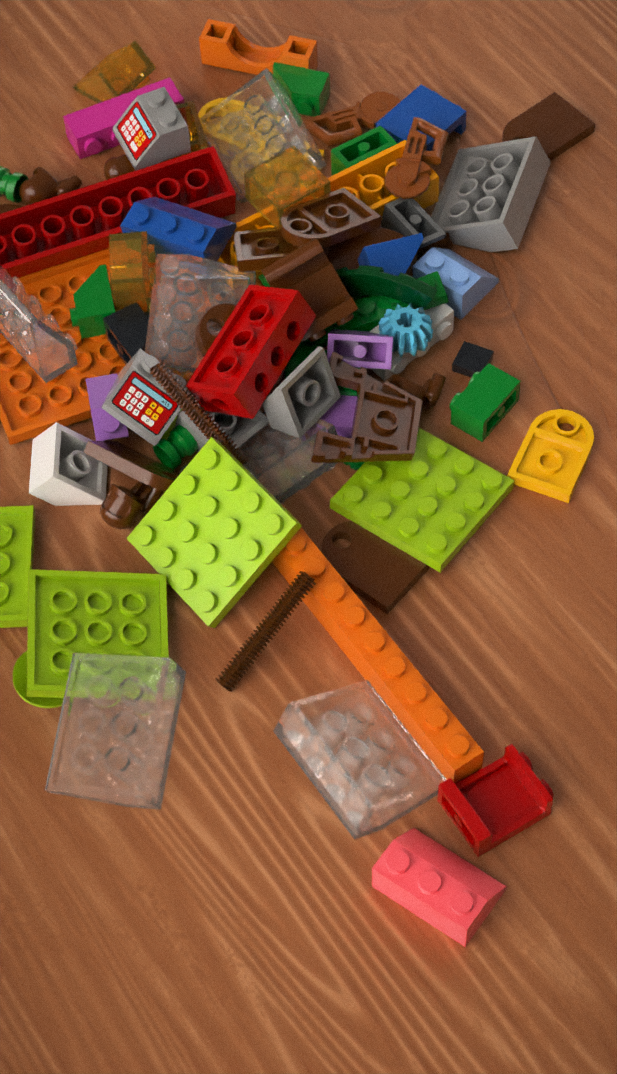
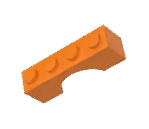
M212 19L207 20L199 37L201 64L274 78V62L316 70L318 67L317 40L289 35L287 41L280 46L262 47L247 40L239 32L235 24Z

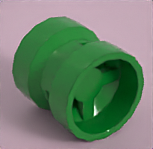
M0 166V197L4 195L9 201L21 202L20 186L24 181L28 180L27 175L20 172L11 173L8 168Z
M181 425L173 428L167 439L162 438L153 446L154 453L161 463L173 470L181 465L182 458L192 456L199 448L191 433Z

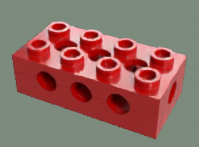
M258 285L248 286L185 386L191 391L193 397H196L197 401L199 400V404H202L201 407L204 406V410L254 419L316 317L299 290Z

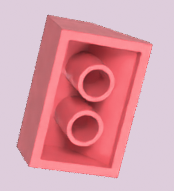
M415 828L395 838L372 867V887L464 947L467 946L507 888L504 884Z

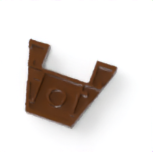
M332 352L329 364L337 386L353 389L358 392L351 436L347 438L318 430L315 436L311 462L411 461L415 454L422 400L388 381H385L383 384L367 375V369L360 367V369L355 368L342 361L343 356Z

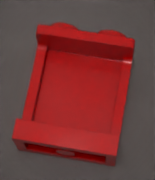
M513 744L505 747L503 757L455 784L450 777L438 784L437 801L477 857H480L551 814L554 798L551 787L544 779H538L532 771L533 766L528 756L522 751L518 752Z

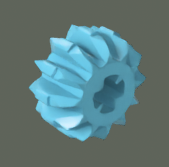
M411 302L407 307H402L397 303L395 310L386 309L384 317L379 322L380 334L394 336L393 352L398 351L400 357L408 352L415 357L417 350L425 351L428 343L433 338L430 315L425 314L423 307L413 309Z

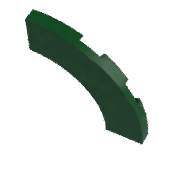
M361 265L358 269L349 270L347 267L335 270L352 298L362 295H379L407 304L411 302L413 307H423L424 309L433 300L437 292L436 288L404 273H400L399 276L384 273L382 267Z

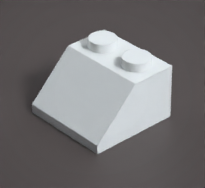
M56 422L33 439L29 494L54 506L102 505L106 498L108 465L83 453L88 440L91 439Z

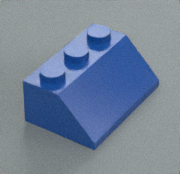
M151 197L135 201L120 227L128 248L209 275L237 225L234 222L157 197Z

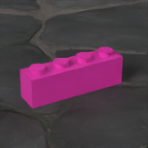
M169 77L63 116L67 138L78 157L83 159L120 145L113 133L112 127L137 96L165 87L186 121L184 98Z

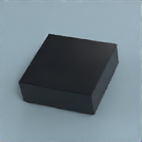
M464 341L452 363V371L472 377L475 372H481L488 363H491L494 351Z

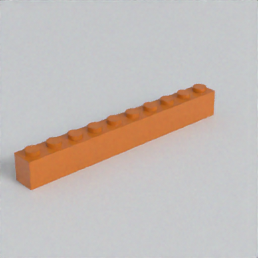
M300 528L273 559L272 563L292 586L291 582H295L294 578L298 579L297 575H301L300 571L307 573L315 579L316 585L311 583L313 588L308 587L310 589V592L306 590L308 595L303 594L305 599L300 598L445 780L451 777L456 784L482 769L484 751L310 537Z

